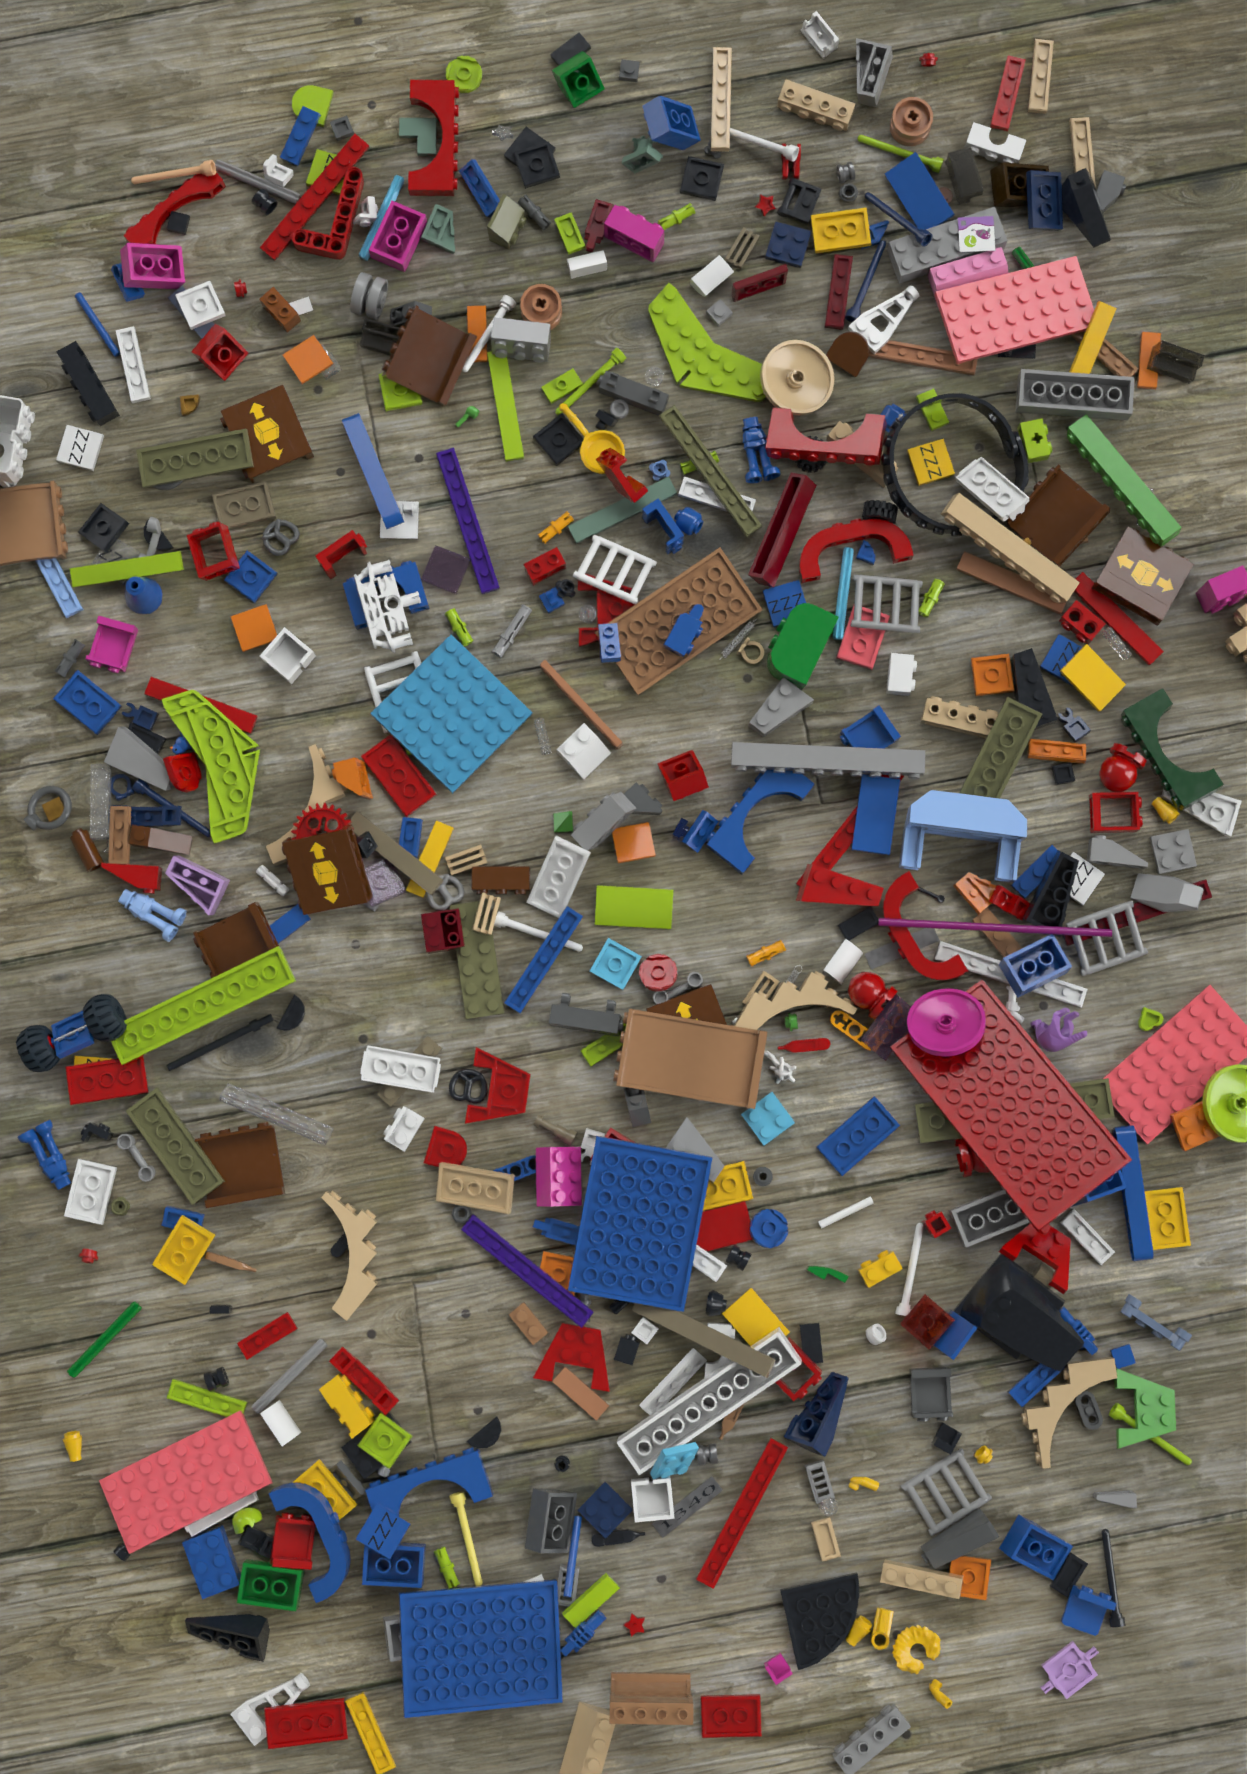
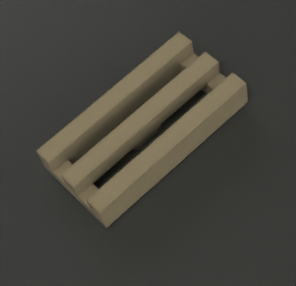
M743 227L728 252L725 261L742 269L760 236L753 234L752 231H748L747 228ZM746 235V238H745V240L743 241V243H742L741 247L739 248L738 252L736 253L734 259H731L733 253L735 252L736 248L738 247V245H739L740 241L742 240L743 236ZM750 238H752L753 241L751 242L749 248L747 249L740 263H738V258L740 257Z

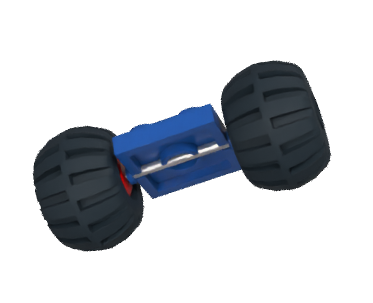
M110 994L96 995L87 1001L83 1011L51 1025L52 1031L44 1025H33L24 1029L16 1040L18 1054L23 1064L30 1071H49L57 1065L60 1059L94 1044V1038L104 1042L119 1038L127 1028V1024L124 1022L127 1018L121 1004L114 996Z

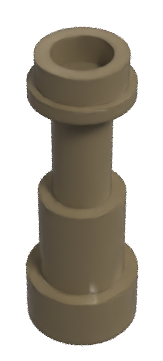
M538 1115L533 1124L536 1128L541 1126L552 1132V1135L564 1140L563 1143L569 1146L572 1145L577 1135V1132L572 1129L568 1130L558 1124L556 1126L544 1120V1116Z

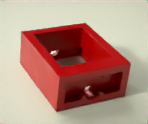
M213 522L205 529L198 528L193 530L191 534L186 535L200 579L208 581L240 569L227 525ZM221 534L228 559L207 567L200 541Z
M1138 792L1091 793L1089 795L1090 833L1139 831L1143 825V818L1139 816L1142 798L1139 797ZM1130 799L1131 826L1101 827L1100 800Z
M789 1337V1342L801 1357L802 1362L814 1373L795 1392L782 1379L775 1382L795 1401L797 1398L801 1400L808 1393L806 1389L811 1384L815 1386L822 1379L820 1376L822 1370Z

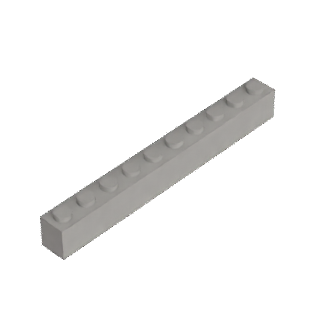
M732 742L731 768H735V771L739 772L754 769V772L774 770V773H785V770L793 771L794 774H804V771H812L813 775H823L824 772H831V775L834 776L850 773V776L860 777L862 774H870V777H881L882 774L889 775V778H900L901 775H905L909 779H920V776L925 774V750Z

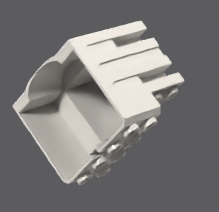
M0 395V444L4 447V454L0 458V485L3 488L16 486L19 479L23 477L24 469L22 464L23 460L27 458V449L23 448V443L27 444L30 441V425L34 422L35 413L31 412L30 406H26L21 399Z

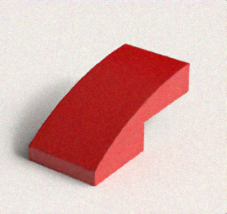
M1000 885L996 886L988 901L1023 921V916L1030 904L1022 897L1011 893Z

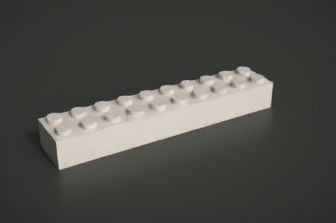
M780 1327L750 1346L776 1360L768 1378L730 1360L618 1437V1446L639 1475L654 1466L662 1449L686 1444L802 1364L801 1357Z

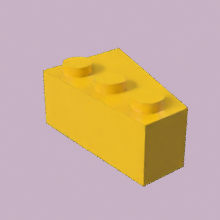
M339 1373L323 1385L319 1391L331 1409H334L338 1414L341 1424H345L349 1429V1436L352 1439L375 1421L373 1418L375 1415L368 1406L365 1408L362 1404L363 1398L361 1395L351 1389L349 1386L351 1385L350 1380L345 1375L342 1376Z

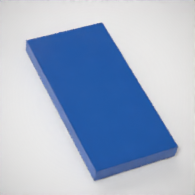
M916 152L885 173V176L918 229L924 230L941 225L955 216Z
M862 774L851 850L890 855L900 779L870 777V775Z
M874 1096L817 1146V1149L837 1172L843 1176L895 1131L900 1124Z

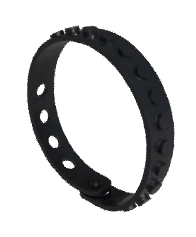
M948 393L925 400L892 422L891 430L883 441L884 449L881 456V465L883 466V480L889 491L890 498L905 517L915 522L918 527L933 531L932 533L951 534L952 537L962 536L959 527L939 523L923 515L909 502L899 485L894 465V449L897 436L908 418L917 410L932 404H964L982 413L994 425L1006 455L1014 461L1016 475L1014 485L1021 491H1024L1029 480L1028 461L1019 434L1016 431H1012L1006 418L993 405L973 395ZM995 514L991 516L995 520L998 519Z

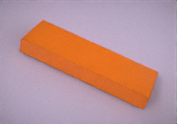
M486 305L467 306L468 333L477 336L470 353L487 329ZM487 343L474 362H488Z
M1141 333L1137 388L1155 390L1157 388L1161 333Z
M1030 739L1028 742V758L1085 764L1086 744Z

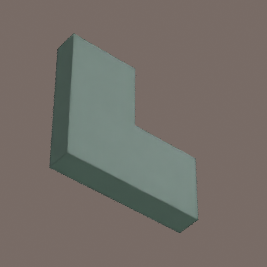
M399 118V138H417L418 156H436L437 119Z

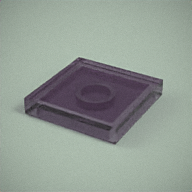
M435 545L421 581L457 595L471 560Z
M387 859L365 868L373 894L369 901L371 908L406 893V889L395 866Z

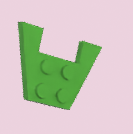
M1116 1368L1115 1389L1134 1390L1135 1429H1116L1117 1449L1175 1431V1390Z

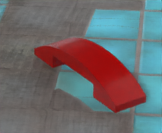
M343 1346L330 1359L329 1362L343 1375L347 1376L385 1415L400 1401L373 1372Z

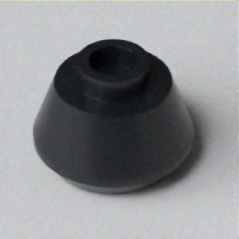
M715 1290L710 1291L707 1298L706 1314L709 1317L721 1315V1311L725 1312L727 1300H724V1295Z

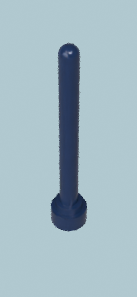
M865 193V199L915 235L917 243L925 247L931 242L933 235L928 230L918 229L872 193Z
M885 240L879 242L855 303L846 312L845 319L849 322H854L861 315L860 308L886 247Z
M138 779L132 787V790L136 793L146 794L162 806H175L150 789L144 780ZM181 810V819L206 837H211L208 828Z

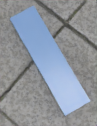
M57 558L36 560L65 617L69 618L84 610Z

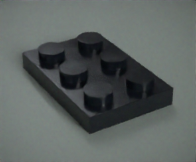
M389 1412L386 1416L399 1425L391 1412ZM371 1425L341 1447L364 1479L383 1466V1464L358 1447V1444Z

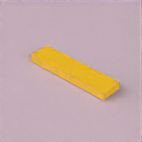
M1101 301L1097 302L1069 372L1090 374L1117 308Z
M439 821L435 822L419 859L434 873L454 830L453 827ZM410 879L406 891L424 898L426 891Z
M362 1692L345 1701L376 1774H383L395 1768L396 1764L365 1693Z

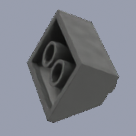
M533 1488L525 1549L538 1553H569L577 1493Z

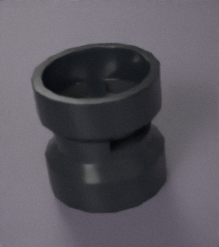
M260 189L251 201L254 206L261 208V212L266 216L271 214L278 204L277 200L270 197L265 189Z
M734 1245L725 1262L735 1264L738 1269L743 1271L752 1254L747 1251L743 1252L740 1250V1247Z
M224 1367L217 1368L215 1372L204 1373V1380L210 1392L215 1391L217 1387L229 1385V1379Z

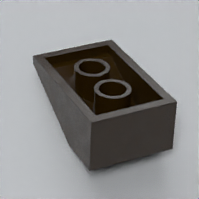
M1003 162L991 169L994 207L1028 206L1026 172L1031 170L1049 172V166Z

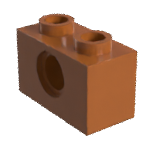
M274 287L259 299L263 308L287 333L301 321L296 310Z

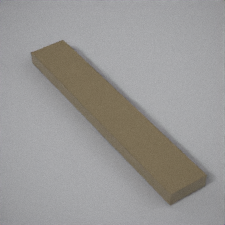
M357 811L350 819L354 833L357 836L369 831L378 846L375 849L378 853L430 895L435 893L444 881L360 812Z

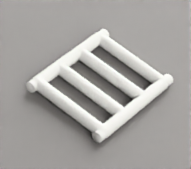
M594 534L592 537L593 543L578 572L575 571L573 573V577L630 603L637 604V596L651 568H654L657 562ZM602 545L609 548L610 551L594 579L585 575L599 546ZM618 552L627 556V559L613 586H610L602 581ZM634 560L645 565L629 594L619 589Z
M417 651L411 653V656L373 668L370 666L364 667L375 707L382 702L379 693L397 688L407 677L377 686L374 675L414 663L416 669L421 664ZM382 726L384 733H388V731Z

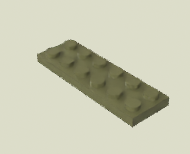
M247 429L136 450L142 487L144 488L254 467Z
M1007 697L959 793L1000 799L1042 713Z
M484 900L478 928H481L488 900ZM479 901L450 905V910L457 908L460 910L465 947L456 949L466 1019L505 1014L493 931L492 935H487L472 930ZM490 912L487 919L485 930H488L491 919Z
M155 1088L126 1110V1113L192 1205H195L225 1182L200 1145L195 1142V1138L159 1088Z

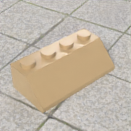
M579 1701L559 1774H602L615 1724H609L610 1710Z

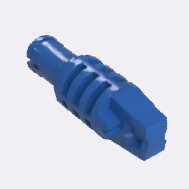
M1064 1306L1061 1307L1059 1311L1062 1319L1068 1322L1084 1341L1081 1350L1085 1348L1091 1355L1096 1353L1098 1348L1092 1342L1095 1340L1092 1334L1080 1320L1074 1319Z
M600 1610L587 1622H581L565 1638L567 1644L560 1650L565 1657L572 1650L577 1653L594 1636L595 1630L606 1619Z

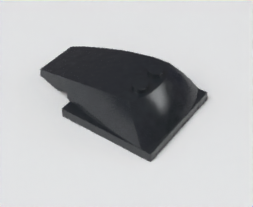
M1003 1254L996 1258L954 1309L955 1313L977 1327L978 1331L1016 1360L1023 1354L1047 1367L1061 1371L1084 1344V1341L1073 1327L1061 1317L1059 1309L1064 1305L1065 1300Z

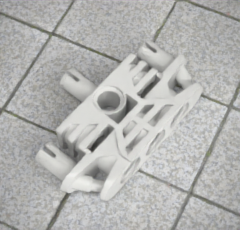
M390 560L372 565L369 561L367 567L358 576L354 574L373 647L376 649V646L390 649L395 653L396 648L413 645L410 633L391 638V635H394L397 631L398 633H402V630L409 631L403 607L420 604L421 600L418 591L400 596L393 573L390 574V577H387V575L383 576L382 579L374 577L382 573L392 572ZM369 575L370 582L362 584L361 580ZM375 583L378 584V588H379V591H380V595H379V596L377 595V591H376V588H375ZM384 600L385 613L382 612L379 601ZM390 600H395L398 606L392 609L388 607L387 603ZM385 618L388 620L390 631L387 630ZM385 635L387 641L376 640V637Z

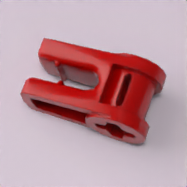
M797 144L799 153L793 162L792 169L793 178L799 180L801 144ZM781 154L782 180H786L789 174L788 162L790 160H787Z

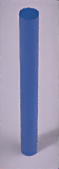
M82 293L75 294V298L113 356H119L121 354Z
M574 1516L563 1595V1597L571 1598L582 1521L580 1516Z

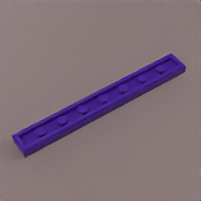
M453 447L437 452L436 455L481 593L485 594L498 590L500 587L455 449Z
M473 1214L461 1230L578 1326L583 1328L593 1315V1310L476 1215Z

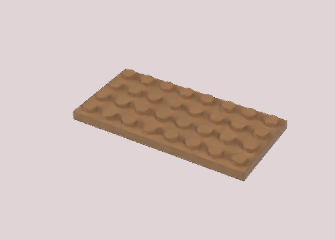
M721 547L608 623H617L621 661L615 663L637 696L762 611V608ZM700 604L704 607L702 616L699 619L702 622L700 627L703 630L699 637H694L691 642L694 646L690 654H685L681 657L663 647L680 614H689L694 605ZM597 630L595 634L599 638V632Z

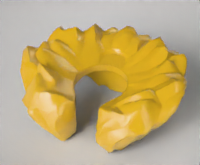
M920 1625L911 1626L910 1628L906 1627L905 1630H902L897 1635L893 1645L894 1651L892 1652L897 1662V1668L917 1675L920 1670L924 1669V1664L921 1660L911 1656V1647L917 1643L922 1644L925 1647L926 1656L931 1660H935L939 1656L941 1649L939 1636L927 1627H921Z

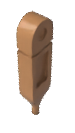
M206 1251L205 1259L239 1270L257 1271V1269L250 1267L244 1262Z
M744 1404L723 1418L719 1439L722 1440L724 1435L734 1427Z

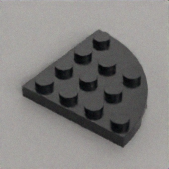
M857 1572L780 1589L798 1670L820 1662L831 1652H834L848 1635L857 1614L860 1595Z

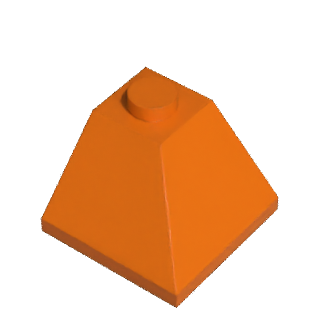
M354 757L333 763L332 774L338 783L359 796L369 800L373 799L364 761Z

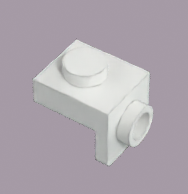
M274 154L263 164L265 179L282 187L294 176L292 169L277 163V156Z
M367 196L361 203L362 213L353 219V224L367 227L377 219L378 207L375 204V197Z

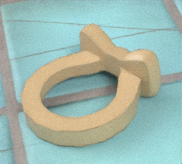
M747 637L744 643L741 644L737 654H741L747 663L756 664L763 659L764 649L760 643L750 641V638ZM746 646H757L760 650V656L755 660L749 659L744 651Z

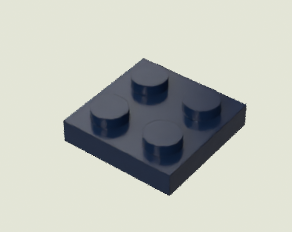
M775 221L765 259L801 268L811 231Z
M604 1482L578 1511L606 1539L633 1509Z

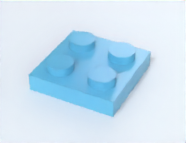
M608 938L589 972L624 990L642 956Z
M773 1092L758 1101L755 1109L749 1108L741 1114L763 1146L795 1123Z
M692 1442L662 1449L650 1472L652 1478L663 1479L670 1475L685 1473L699 1449L697 1443Z

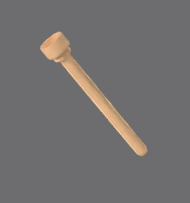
M207 160L201 163L200 166L132 177L131 182L133 184H140L200 173L212 176L216 174V166L213 160Z

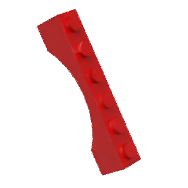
M217 172L212 176L200 173L192 178H188L178 190L172 191L165 201L159 202L153 211L143 215L135 226H131L126 230L123 235L128 243L156 244L160 229L170 217L171 211L175 212L183 205L193 201L214 198L226 187L223 179Z

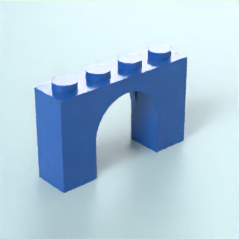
M403 562L399 567L394 568L391 566L392 572L374 576L375 578L380 577L382 579L383 576L387 575V577H390V574L393 573L396 584L403 589L405 595L418 591L421 603L409 606L411 614L430 609L416 562ZM369 575L361 580L362 584L370 582ZM354 577L349 578L343 583L355 627L359 630L368 626Z

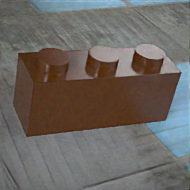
M472 867V891L476 892V895H481L482 893L487 895L488 892H495L496 895H507L508 891H514L515 895H525L526 891H530V867Z

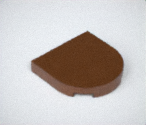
M845 332L835 339L826 356L831 362L857 377L865 365L870 352L867 340L862 334L858 332Z

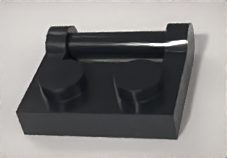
M790 178L789 188L782 205L778 207L777 214L808 225L820 196L821 188L795 178ZM800 189L801 191L794 209H788L795 190Z

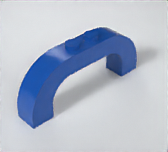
M296 1482L275 1487L269 1493L276 1512L290 1506H298L307 1510L314 1520L329 1555V1571L312 1579L308 1584L315 1602L318 1603L333 1595L348 1575L351 1556L347 1544V1535L340 1528L338 1514L333 1511L329 1501L319 1490L310 1485Z

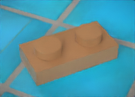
M525 1302L509 1314L532 1345L548 1333Z

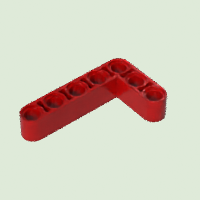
M351 167L346 171L330 235L305 229H296L293 231L291 238L298 251L336 260L345 257L354 225L353 219L356 217L364 186V178L359 168ZM353 176L359 177L356 181L351 180ZM350 193L355 194L353 198H347L346 196ZM344 211H350L349 215H342ZM341 228L346 229L344 233H338L337 231ZM299 238H305L303 242H297ZM317 242H323L322 246H315ZM335 246H341L340 250H333Z

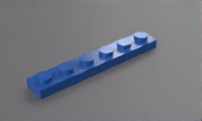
M568 906L565 908L504 1002L506 1005L519 1013L522 1012L583 918L581 914Z

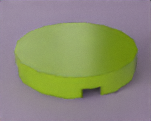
M459 56L457 59L449 62L446 68V80H455L456 87H459V93H470L481 84V66L470 56Z

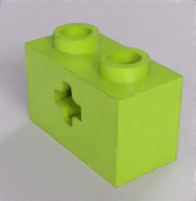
M1043 419L1020 423L1017 429L1028 464L1048 460L1051 455L1050 453H1052L1051 442L1047 441L1048 428L1043 423Z

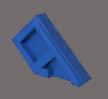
M888 220L869 226L871 246L877 245L881 241L889 224ZM871 246L861 247V250Z

